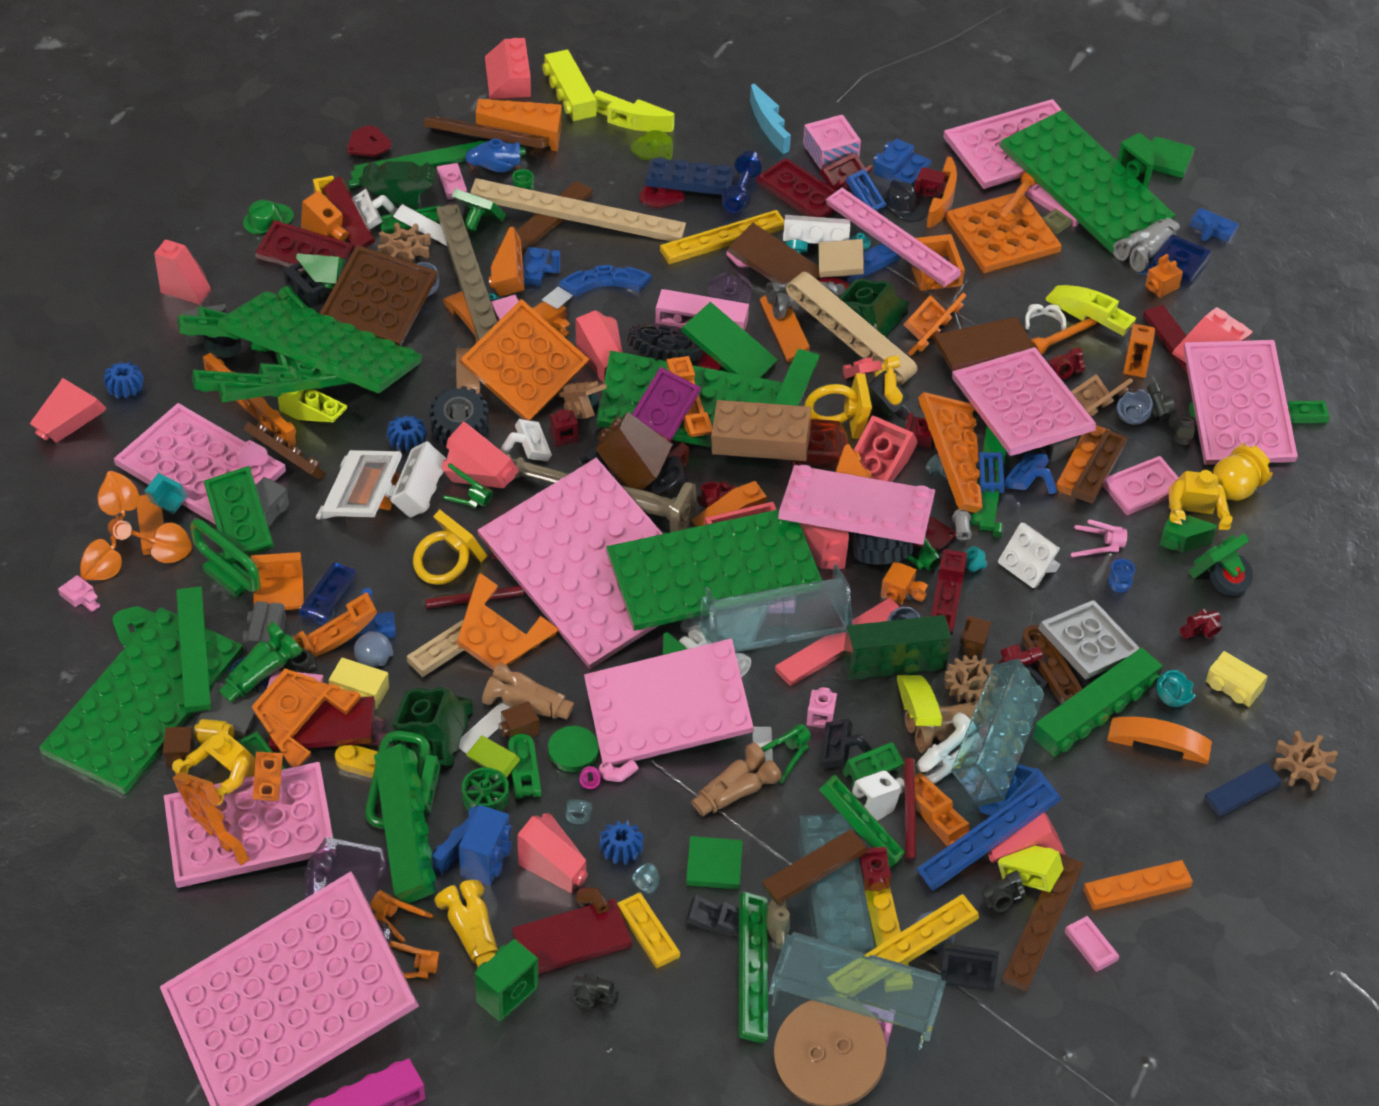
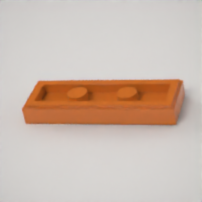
M140 495L137 506L140 533L155 538L156 529L164 524L162 508L152 504L147 495ZM141 538L143 555H150L153 542Z

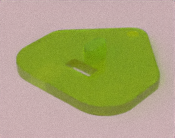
M660 130L649 131L631 143V152L642 160H651V158L658 157L665 158L666 160L672 159L673 140Z

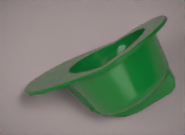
M258 200L250 205L243 225L249 233L264 234L268 232L274 220L290 224L294 218V213L286 205L276 204L268 200Z

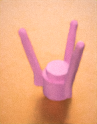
M1090 519L1087 523L1099 528L1075 525L1074 528L1076 530L1105 535V544H1109V546L1074 552L1070 556L1079 557L1105 552H1119V547L1125 548L1127 529Z

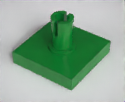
M454 189L452 197L463 208L470 210L464 223L467 230L475 232L482 215L503 222L506 214L493 201Z

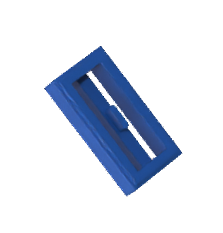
M865 169L846 178L845 181L855 197L875 211L887 205ZM859 176L862 178L863 182L865 183V185H866L867 187L864 186V184H863L862 181L860 180ZM870 193L872 194L873 198L875 199L877 205L875 204L874 200H873L872 197L870 196Z
M979 452L981 492H985V489H990V492L999 489V493H1004L1003 453ZM984 458H988L989 483H985ZM993 458L998 460L999 483H994Z

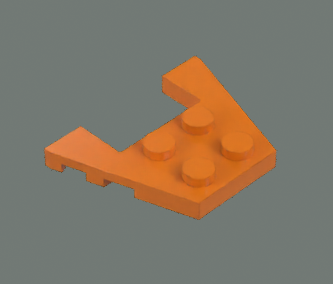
M480 573L476 579L456 644L494 671L498 663L501 662L508 666L519 659L524 653L536 648L546 639L553 637L557 633L558 628L540 616L527 634L520 631L485 606L498 585Z
M284 669L251 707L292 768L304 765L311 757V752L292 738L324 700L347 715L361 696L356 691L351 690L350 692L341 689L337 685L316 681V678Z
M179 772L172 777L191 817L210 836L215 834L221 847L226 852L232 849L236 857L235 861L239 865H243L250 860L242 843L228 833L222 823L225 818L222 812L215 806L221 802V799L213 783L183 772Z

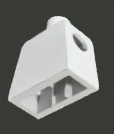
M881 771L856 780L852 794L879 821L894 811L899 795L905 792V784L902 778L894 779L887 771Z

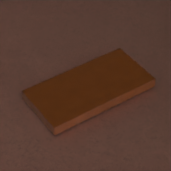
M753 222L729 246L727 251L772 282L785 284L792 281L801 272L809 273L816 280L820 278L819 266Z
M1017 317L934 335V342L951 371L1035 347Z

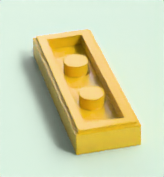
M640 892L617 903L623 919L656 969L680 958V951Z

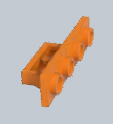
M964 293L947 310L930 295L903 325L919 340L908 352L910 356L917 350L922 352L929 344L927 339L929 337L933 339L934 335L941 331L939 326L942 325L944 327L953 318L950 313L956 314L964 304L961 301L966 297Z

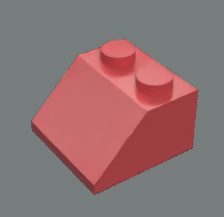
M799 523L815 564L821 569H845L849 540L848 531Z

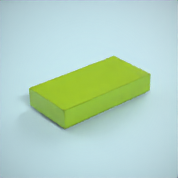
M483 735L480 736L466 754L471 761L483 768L499 770L506 778L521 760L516 754Z

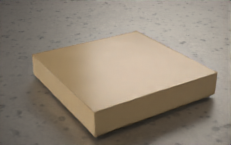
M863 239L819 242L820 278L864 274Z

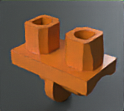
M256 751L253 800L279 801L283 753Z

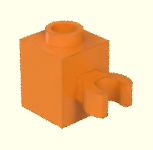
M1168 254L1160 257L1159 264L1148 270L1145 286L1159 298L1178 289L1183 271L1176 267L1177 262L1175 260L1173 262L1168 260Z
M544 301L532 308L564 337L570 335V332L566 329L570 326V323L567 321V308L563 305L557 309Z
M893 562L882 581L881 597L891 598L894 602L903 605L908 595H911L915 600L923 602L927 595L925 591L928 585L921 581L915 582L917 569L899 562Z

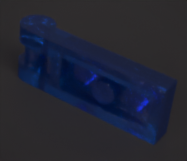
M333 562L301 606L300 616L305 618L312 617L315 619V622L324 624L330 611L356 577L355 570ZM315 605L321 606L319 609L314 608Z

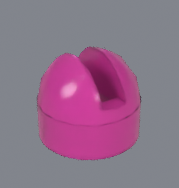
M594 766L585 767L580 773L581 785L587 789L596 788L600 783V772ZM588 773H592L593 781H589Z

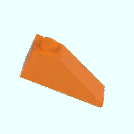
M514 227L508 229L491 265L489 284L492 289L496 290L499 297L525 290L521 239Z
M756 481L750 482L731 490L691 519V523L694 527L705 525L706 517L765 504L767 496Z

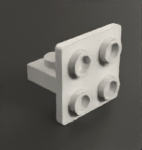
M1020 523L1000 556L998 563L1032 588H1036L1045 573L1058 570L1061 564L1055 561L1054 558L1060 548L1026 523Z

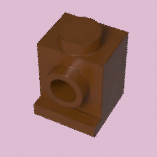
M967 616L965 629H963L960 643L964 644L962 654L968 657L976 655L978 659H982L992 622Z

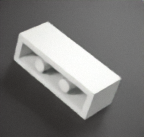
M785 215L783 241L802 240L808 243L819 244V242L849 240V219Z
M427 441L412 448L390 501L410 518L419 513L423 514L430 506L431 496L437 489L436 484L439 477L443 474L441 469L443 460H447V458Z

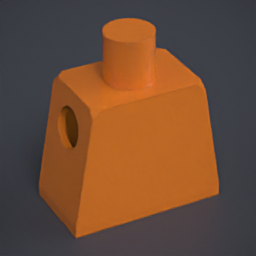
M319 190L302 201V229L341 241L348 237V232L342 228V213Z
M1138 324L1132 325L1123 374L1142 378L1146 377L1155 328ZM1134 354L1141 355L1142 360H1134Z

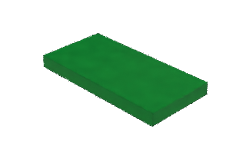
M711 301L681 329L687 337L730 373L762 378L778 361L776 357Z
M250 466L203 481L218 533L247 556L275 548ZM223 549L226 561L228 563L237 561L233 556H231L228 552H226Z

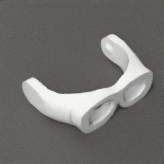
M1032 304L1028 307L1025 317V330H1029V320L1042 314L1057 319L1061 323V330L1066 329V318L1060 306L1049 305L1044 308L1042 305Z

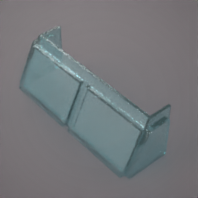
M835 564L832 579L717 600H714L709 588L706 587L705 597H702L699 627L707 644L732 638L735 652L778 645L785 640L789 643L846 632L847 625H852L850 586L837 564Z
M793 932L792 936L787 934L772 976L769 994L773 995L772 1006L775 1005L781 990L922 1032L918 1050H921L924 1040L930 1041L939 1014L946 981L941 980V975L874 955L866 957L861 951Z

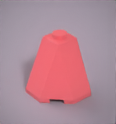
M165 239L154 253L161 293L201 305L211 291L202 267L185 245Z
M594 310L576 318V348L589 358L588 366L603 383L610 350L622 352L616 319L610 316L606 317L601 312Z
M62 378L29 424L36 429L35 434L45 441L50 438L57 443L103 413L106 407L97 398Z
M464 421L448 438L446 448L449 449L447 460H443L441 469L453 483L470 484L448 467L449 463L459 468L477 483L487 487L505 488L519 472L511 458Z
M1046 813L1038 816L987 853L992 863H998L1002 857L1035 845L1052 848L1055 851H1059L1060 854L1066 855L1057 832Z
M544 813L542 817L532 816L517 835L518 865L572 894L577 886L581 887L587 879L586 859L552 815Z

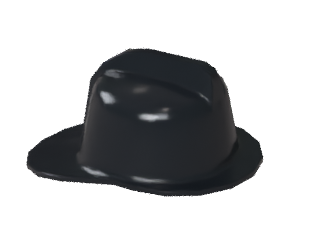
M893 180L888 191L882 196L887 204L885 207L905 221L917 222L923 220L927 215V205L916 195L915 188L910 183Z
M204 335V345L208 353H211L217 359L235 357L240 353L241 339L235 340L221 336L210 338Z
M678 456L666 458L658 477L651 482L654 494L673 499L678 496L684 483L689 482Z

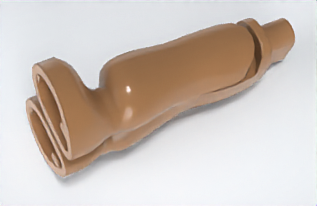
M501 662L495 667L493 677L489 678L482 697V703L486 705L493 704L500 697L503 703L509 707L529 701L536 714L551 717L552 715L554 719L558 716L566 720L569 718L575 704L566 700L565 695L535 682L525 674L510 671L507 664Z
M980 701L955 706H939L942 715L941 726H915L914 718H910L908 710L905 712L907 730L910 733H915L916 746L921 753H925L928 748H932L934 738L938 741H944L956 730L952 724V719L958 712L965 714L977 728L987 725L988 721L997 719V713L991 702L981 703Z
M752 742L746 746L745 761L736 760L731 763L720 775L701 789L697 797L691 800V804L701 816H705L709 812L716 813L717 809L720 810L742 797L757 792L763 784H775L781 780L782 776L778 766L772 760L765 762V755L757 743Z

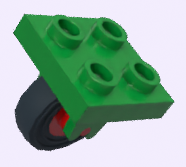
M1245 533L1237 538L1233 534L1221 542V544L1209 549L1204 555L1193 561L1195 566L1188 572L1194 579L1208 570L1213 586L1225 595L1236 596L1245 592L1252 583L1253 570L1250 563L1243 556L1239 555L1237 550L1250 540Z

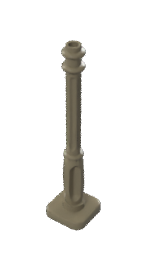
M522 457L518 459L511 458L519 470L514 477L516 479L523 476L554 484L569 475L568 473L527 463ZM684 483L678 496L673 499L621 485L643 512L667 517L670 521V532L688 529L691 519L694 518L696 511L695 484Z

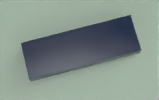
M1265 762L1206 793L1204 800L1219 817H1222L1280 786L1282 780Z

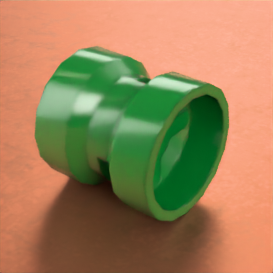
M520 169L513 173L514 187L534 191V175L531 171Z

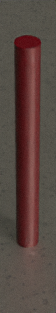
M521 586L496 589L489 600L524 595V591ZM472 592L425 599L426 609L469 603Z
M906 758L904 759L906 860H916L915 760Z

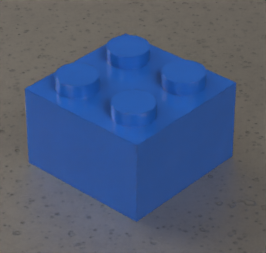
M482 805L478 806L459 845L461 877L479 880L483 884L490 886L494 877L500 875L503 866L502 860L504 856H509L513 846V841L510 840L512 826L509 825V814Z

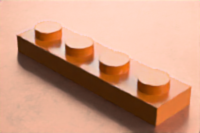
M1096 425L1095 431L1081 436L1056 484L1057 491L1071 496L1072 489L1103 436L1105 428Z
M1183 860L1088 882L1084 884L1083 890L1094 911L1189 888L1192 886L1193 880Z

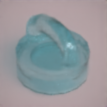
M939 454L934 455L926 464L925 470L931 476L940 473L943 477H947Z
M568 799L565 809L566 819L573 824L588 822L591 817L592 803L585 800ZM572 812L584 813V817H573Z
M646 863L634 873L632 882L644 892L652 893L659 885L658 870L652 863Z

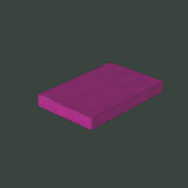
M660 367L631 415L653 431L666 436L672 441L685 415L688 414L700 394L701 387Z

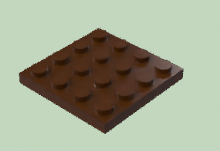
M357 245L320 314L332 316L341 323L352 324L355 326V329L363 332H372L379 338L392 340L395 344L402 346L438 277V273L436 270Z

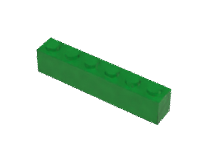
M1142 647L1036 722L1033 739L1053 757L1062 751L1067 752L1074 742L1078 739L1086 738L1093 728L1105 724L1111 715L1120 713L1130 701L1138 700L1148 688L1156 687L1163 665Z
M399 743L375 754L374 759L394 896L410 904L436 893L434 883L436 876L432 869V851L428 844L427 834L429 830L424 818L425 804L421 798V780L416 766L418 759L413 750Z

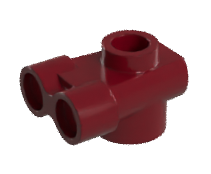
M1080 346L1069 349L1068 353L1055 356L1048 361V364L1061 379L1069 378L1073 372L1078 374L1086 371L1083 352Z
M725 481L721 483H704L701 485L702 494L697 497L698 504L707 509L737 487L734 485L729 486Z
M1203 609L1197 614L1187 617V624L1180 628L1181 636L1187 639L1202 632L1206 639L1214 637L1222 630V626L1219 623L1221 620L1220 614L1217 611L1208 612L1206 609Z
M1019 644L1013 645L1000 651L1003 659L999 661L1002 671L1010 670L1011 674L1024 670V665L1033 664L1037 660L1042 659V651L1039 646L1022 652Z

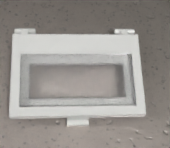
M350 450L348 455L344 456L340 465L341 470L324 506L320 507L316 518L327 519L334 516L375 517L384 495L386 498H391L396 486L392 485L391 479L402 457L401 452Z

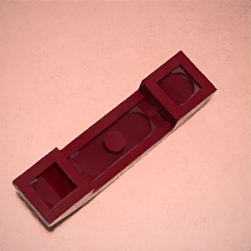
M943 549L931 616L945 615L950 635H953L967 553Z

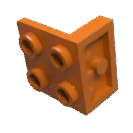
M301 552L251 555V559L258 568L261 582L260 589L254 592V604L256 601L268 602L269 604L282 603L285 606V610L303 609L304 590Z

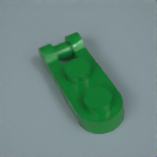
M526 734L514 735L509 740L508 750L521 759L511 771L515 799H523V796L533 795V798L541 797L534 741ZM531 781L532 785L522 786L521 782Z

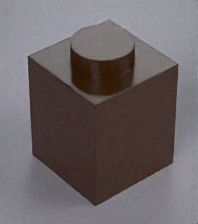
M529 701L501 711V722L498 723L503 737L507 736L508 740H510L511 737L517 734H526L531 738L540 735L539 718Z
M165 727L163 755L166 768H172L173 762L177 759L186 760V756L194 751L195 741L192 727Z

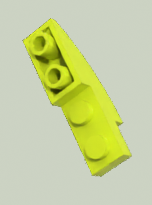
M599 90L594 94L596 98V112L606 115L608 123L647 132H672L674 130L675 113L639 99L633 104Z
M1057 285L1045 299L1053 305L1060 306L1062 310L1082 321L1088 316L1122 336L1129 331L1136 320L1134 316L1117 308L1118 300L1084 287Z

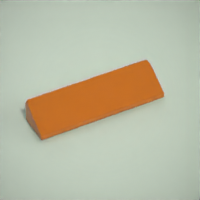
M766 295L760 298L761 306L786 361H793L798 348L809 351V344L793 310L788 307L786 315L782 319H775L773 303H768Z

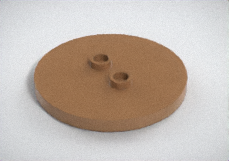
M821 997L800 1005L784 1020L776 1036L774 1058L782 1082L798 1099L813 1106H847L865 1097L877 1085L886 1065L887 1048L881 1026L865 1007L846 998Z

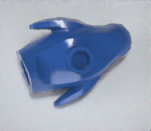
M495 138L468 150L465 159L472 170L476 166H481L495 172H507L513 167L520 169V143L510 144Z

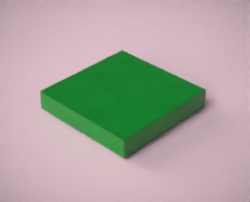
M1155 136L1152 141L1154 143L1153 170L1183 178L1194 154L1195 147Z
M690 836L686 886L739 890L743 840Z

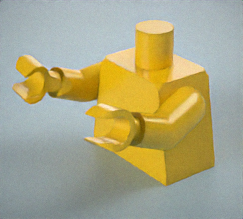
M1203 470L1201 473L1186 471L1168 488L1171 522L1182 525L1180 519L1186 520L1184 511L1213 514L1216 506L1218 517L1221 519L1218 530L1230 529L1232 516L1229 513L1224 487L1218 484L1217 475L1212 474L1208 470Z
M222 729L217 734L211 735L195 751L186 756V760L177 759L172 764L175 774L179 772L188 774L191 766H196L211 755L231 772L229 778L216 789L221 802L215 806H219L223 802L225 794L228 795L239 788L246 777L254 776L256 758Z

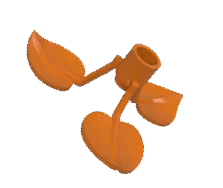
M114 471L106 473L105 479L98 491V505L108 515L114 516L119 513L120 515L116 516L108 524V531L112 535L110 537L111 546L104 539H97L91 542L85 549L80 563L81 578L83 580H107L114 577L119 572L122 564L121 555L114 550L116 539L124 540L130 535L153 542L150 553L159 562L173 563L185 558L191 552L193 544L186 531L178 524L164 523L160 525L155 531V538L132 530L131 525L122 518L125 516V511L134 510L138 506V490L127 477Z

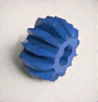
M120 361V364H112L111 368L105 369L103 381L109 395H115L117 399L124 396L127 399L129 395L136 396V392L142 391L144 377L138 365H133L131 361L126 364Z
M405 414L403 418L396 416L395 421L389 422L387 439L391 448H397L399 452L406 450L409 453L412 448L425 442L427 429H425L422 419H417L415 415L407 417Z
M616 820L615 826L607 824L605 831H601L599 849L604 853L605 860L613 858L615 865L618 861H623L627 865L628 859L636 861L638 854L642 853L644 837L639 832L637 825L630 826L628 820L624 824H620Z

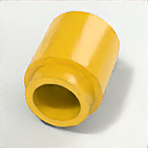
M201 719L199 724H196L194 727V739H197L198 744L201 745L211 735L217 734L221 729L233 738L234 726L228 724L227 721Z

